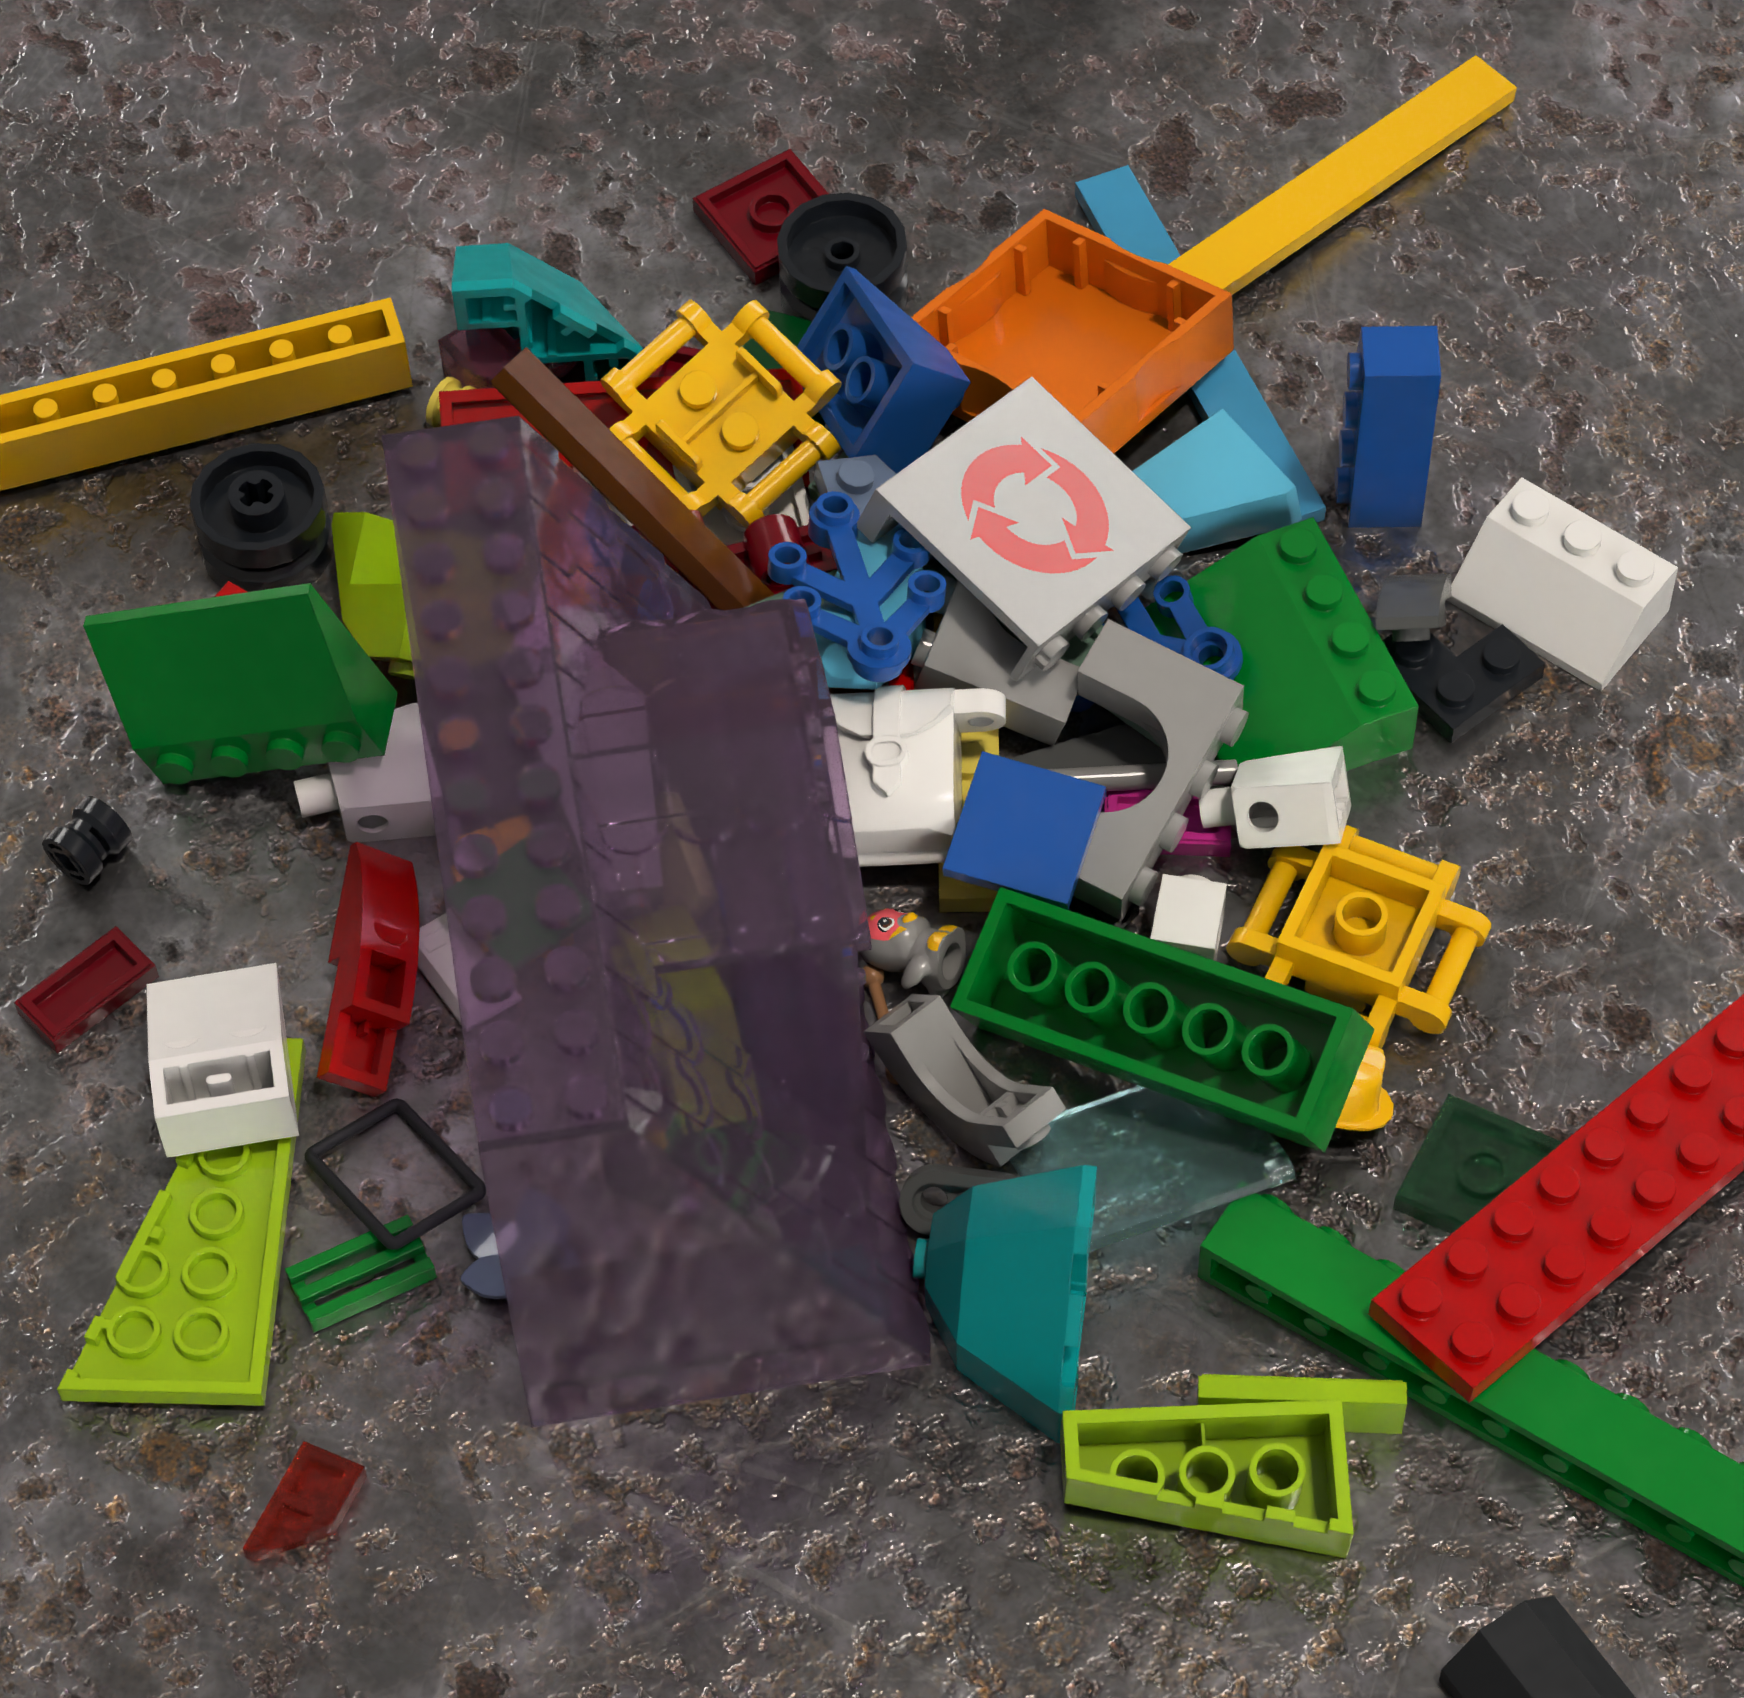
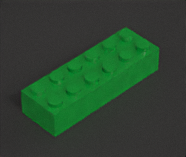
M1000 887L950 1005V1008L980 1029L1324 1153L1375 1030L1353 1008Z

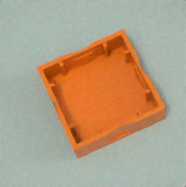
M1046 209L1040 211L991 251L987 259L973 273L956 284L947 287L911 317L949 350L971 382L964 393L962 402L953 410L952 415L969 422L1032 376L1113 454L1234 350L1232 293L1168 264L1135 255L1114 243L1110 238Z

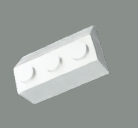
M1521 477L1484 521L1451 584L1452 598L1447 599V601L1494 629L1503 624L1530 650L1597 690L1602 691L1669 611L1678 567Z

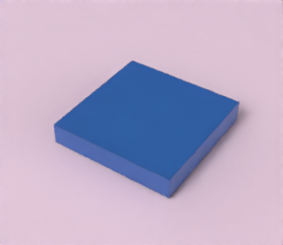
M982 751L942 868L943 876L995 891L1003 887L1068 910L1106 797V786Z

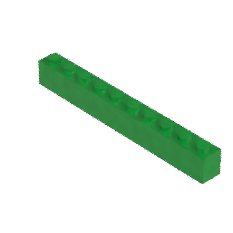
M1241 1186L1200 1245L1197 1277L1378 1380H1403V1382H1407V1396L1744 1587V1462L1738 1463L1713 1449L1709 1441L1698 1432L1685 1427L1676 1428L1652 1415L1646 1405L1637 1398L1625 1393L1615 1394L1593 1382L1586 1372L1576 1364L1564 1359L1554 1360L1536 1349L1531 1350L1469 1403L1368 1315L1371 1300L1405 1272L1400 1266L1386 1259L1375 1260L1352 1247L1347 1238L1338 1231L1326 1226L1316 1227L1298 1217L1279 1198L1270 1194L1259 1195L1247 1187Z

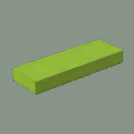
M1202 1374V1376L1198 1375L1196 1405L1342 1399L1345 1432L1402 1434L1407 1408V1382H1403V1380Z

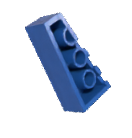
M1437 326L1361 327L1357 352H1348L1347 387L1349 391L1343 394V427L1339 432L1340 467H1336L1335 470L1336 504H1347L1348 528L1422 526L1441 382Z

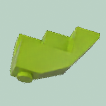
M334 512L331 526L342 620L370 658L389 663L388 674L415 681H424L426 671L451 673L508 652L545 546L533 542L499 543L450 527L416 528L367 512Z

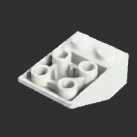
M276 963L146 984L148 1063L154 1117L167 1158L299 1136Z

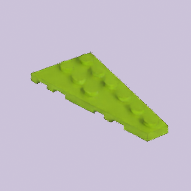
M287 1038L298 1122L306 1048L303 1038ZM296 1136L176 1157L177 1167L165 1190H159L115 1275L117 1284L101 1315L94 1316L84 1336L86 1344L72 1370L67 1369L57 1388L61 1401L265 1406Z

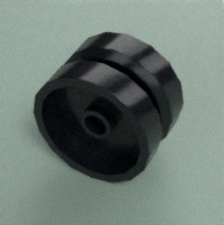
M849 192L825 194L801 204L784 220L777 237L780 295L784 314L812 322L846 266L856 269L903 311L905 310L908 302L906 234L904 225L892 209L872 197Z
M247 444L227 450L205 465L194 481L189 506L198 534L197 539L208 576L221 588L230 581L247 592L307 583L312 584L320 578L332 560L334 545L332 526L327 512L328 504L325 489L318 469L301 452L279 444Z

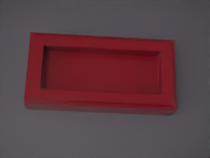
M115 926L17 999L14 1004L18 1014L58 1054L147 987L146 984L152 983L159 978L156 965Z

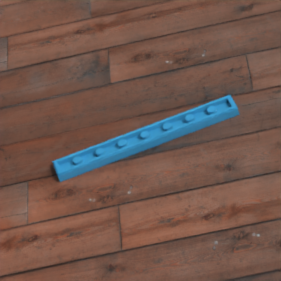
M1129 165L1075 182V197L1095 232L1110 238L1123 249L1153 261L1169 264L1181 256ZM1234 349L1190 387L1186 393L1203 422L1221 409H1224L1296 486L1302 516L1300 521L1314 517L1316 522L1325 520V504Z

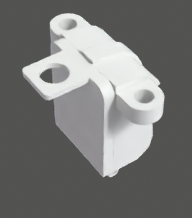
M904 685L881 686L875 689V692L827 694L825 697L796 698L784 702L780 708V731L783 736L799 741L825 740V826L828 845L832 853L833 868L944 863L962 812L961 733L992 731L1006 724V696L1000 691L986 688L956 690L954 687L906 690Z

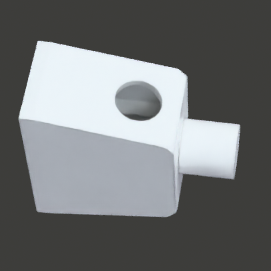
M417 702L394 710L385 756L362 758L350 763L331 762L328 763L330 773L293 781L302 818L339 809L346 839L353 843L450 833L441 787Z
M1343 746L1253 759L1240 763L1231 787L1209 789L1202 800L1199 799V811L1203 827L1236 825L1239 845L1245 849L1341 843L1351 809Z

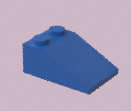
M848 266L842 271L797 346L821 371L828 369L842 382L837 394L819 413L848 458L876 455L896 474L932 449L936 437L953 410L962 402L964 393L971 383L946 347L861 273Z

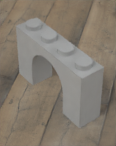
M946 576L945 603L940 610L936 611L943 615L936 633L924 629L911 664L922 668L914 689L955 687L956 690L986 688L1000 691L1006 696V724L1004 727L1050 746L1054 745L1067 721L1078 692L1079 666L1059 659L1044 672L1036 666L1016 682L1010 674L1027 649V646L1008 634L998 623L993 613L958 579L955 580Z
M1107 619L1078 669V695L1138 724L1148 731L1162 749L1167 764L1161 781L1145 799L1123 810L1100 812L1073 894L1074 897L1122 921L1132 903L1141 907L1147 900L1158 876V872L1152 869L1163 849L1172 853L1177 847L1189 820L1182 816L1193 796L1202 800L1209 791L1219 768V765L1213 763L1223 743L1231 747L1236 743L1247 722L1249 712L1243 710L1244 685Z

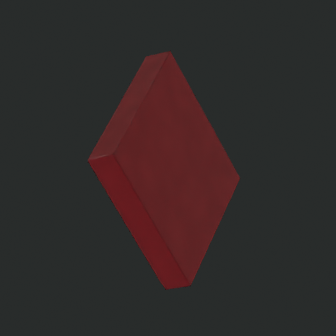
M788 149L692 198L693 211L756 286L779 274L777 237L784 220L801 204L829 193L794 152Z

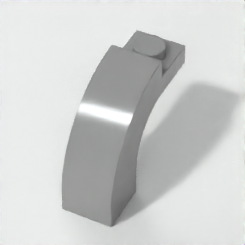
M911 994L863 1031L886 1068L916 1106L960 1147L992 1165L1001 1167L1022 1149L1028 1148L1042 1140L1051 1130L1048 1123L1066 1110L1065 1105L1053 1087L1014 1082L988 1063L968 1040L940 995Z

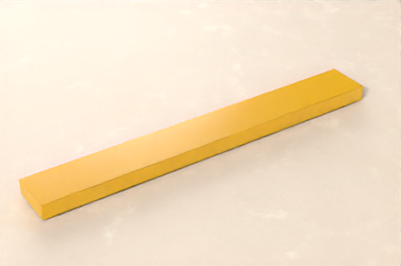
M1475 55L1168 265L1230 292L1232 295L1511 104L1515 99L1517 87Z

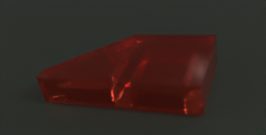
M303 1441L243 1547L246 1558L257 1562L334 1535L367 1478L365 1467Z

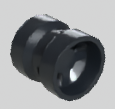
M86 796L73 809L72 820L66 826L55 827L43 840L42 846L49 859L66 876L82 885H89L102 872L104 859L108 855L119 854L131 842L133 837L126 822L116 811L100 799Z

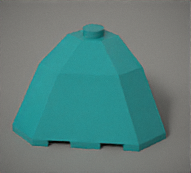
M510 243L456 246L452 275V296L457 329L465 330L468 350L521 346V351L527 347L542 363L583 361L586 381H600L614 367L621 370L643 350V347L580 281Z
M1080 1165L972 1186L933 1214L930 1238H917L914 1255L913 1278L925 1279V1306L956 1369L1059 1444L1062 1411L1075 1410L1079 1383V1356L1087 1297L1088 1259L1097 1183V1166Z

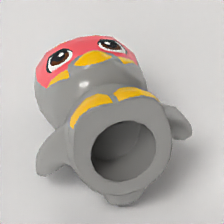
M886 908L869 915L861 925L858 933V948L864 961L884 971L904 972L901 979V985L904 989H908L921 982L928 989L930 995H940L943 998L948 994L951 987L957 983L962 974L966 958V940L963 928L945 925L939 929L931 928L929 921L925 917L918 916L914 912L908 913L900 909Z

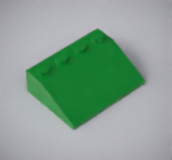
M1314 517L1258 535L1187 580L1193 595V604L1207 627H1217L1232 634L1238 640L1243 652L1241 670L1233 680L1244 685L1243 710L1249 712L1248 719L1236 743L1232 747L1223 743L1215 760L1236 759L1239 767L1240 763L1247 760L1343 746L1346 771L1413 748L1419 706ZM1178 591L1171 592L1164 598V601H1177L1182 597L1183 593ZM1156 602L1145 607L1161 635L1185 639L1175 619L1163 616L1159 612ZM1209 657L1204 661L1203 665L1217 663L1222 657Z
M311 583L101 613L85 617L83 627L131 746L163 784H185L191 780L222 776L240 777L246 773L276 769L295 770L307 765L331 762L350 763L357 759L385 756L398 692Z

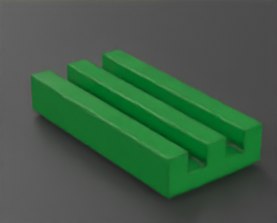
M407 1214L384 1224V1226L393 1236H396L413 1226V1223ZM371 1231L285 1268L287 1279L313 1333L437 1278L435 1267L430 1257L427 1256L420 1237L400 1249L392 1250L385 1247ZM412 1258L414 1262L407 1267L322 1305L316 1306L314 1302L348 1286L356 1287L375 1278V1274Z

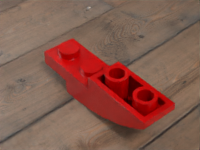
M359 842L350 845L328 963L338 967L316 1078L375 1097L387 1090L397 1030L410 1024L418 966L419 900L412 861Z

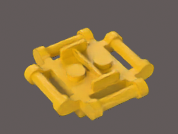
M689 299L675 312L677 319L621 370L614 367L600 379L607 393L629 414L625 420L615 423L609 430L689 510L699 511L703 518L715 506L719 510L724 507L747 529L752 522L764 517L763 512L809 471L817 461L830 460L841 449L835 437L823 425L815 422L812 417L837 394L842 382L828 369L821 371L768 320L770 313L757 300L747 303L736 314L732 322L721 331L701 306ZM694 336L704 348L646 400L636 388ZM751 338L805 389L794 401L783 391L780 382L742 347ZM644 436L697 490L688 493L637 441ZM798 439L803 442L747 494L741 492Z
M1349 825L1345 826L1341 843L1323 845L1320 853L1301 846L1275 847L1268 860V867L1271 871L1244 926L1234 930L1226 947L1228 954L1244 965L1258 966L1262 964L1268 966L1269 970L1265 976L1266 979L1288 985L1292 976L1305 980L1306 992L1353 1008L1357 1012H1363L1367 1004L1372 1005L1373 1008L1369 1017L1360 1014L1375 1029L1369 1042L1371 1046L1382 1049L1395 1014L1409 1019L1416 1028L1430 1034L1443 1033L1452 1015L1449 1004L1475 947L1483 946L1491 929V922L1482 913L1449 901L1456 888L1461 866L1442 860L1438 865L1358 836L1359 829ZM1305 879L1306 882L1279 938L1268 935L1293 881ZM1438 928L1449 932L1451 939L1426 993L1408 986L1434 929Z

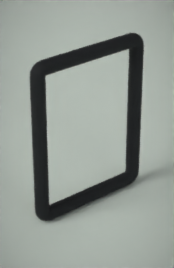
M398 1098L391 1099L312 1145L305 1152V1161L373 1235L385 1247L392 1250L404 1247L484 1198L487 1192L484 1182L404 1100ZM394 1112H398L472 1189L396 1236H393L319 1157Z

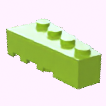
M1342 1399L1062 1411L1060 1447L1064 1503L1344 1559L1347 1558L1354 1532Z

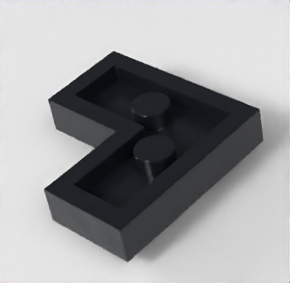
M1503 624L1458 656L1452 653L1431 632L1430 640L1393 641L1392 634L1382 640L1419 706L1418 713L1450 743L1457 740L1543 678L1545 662Z

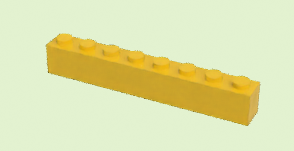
M391 297L0 395V491L413 387L406 343Z

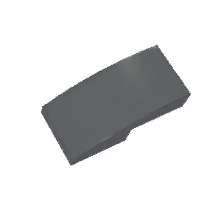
M1451 573L1388 576L1382 585L1376 611V630H1392L1393 641L1430 640V628H1440L1446 625L1445 600L1452 598Z

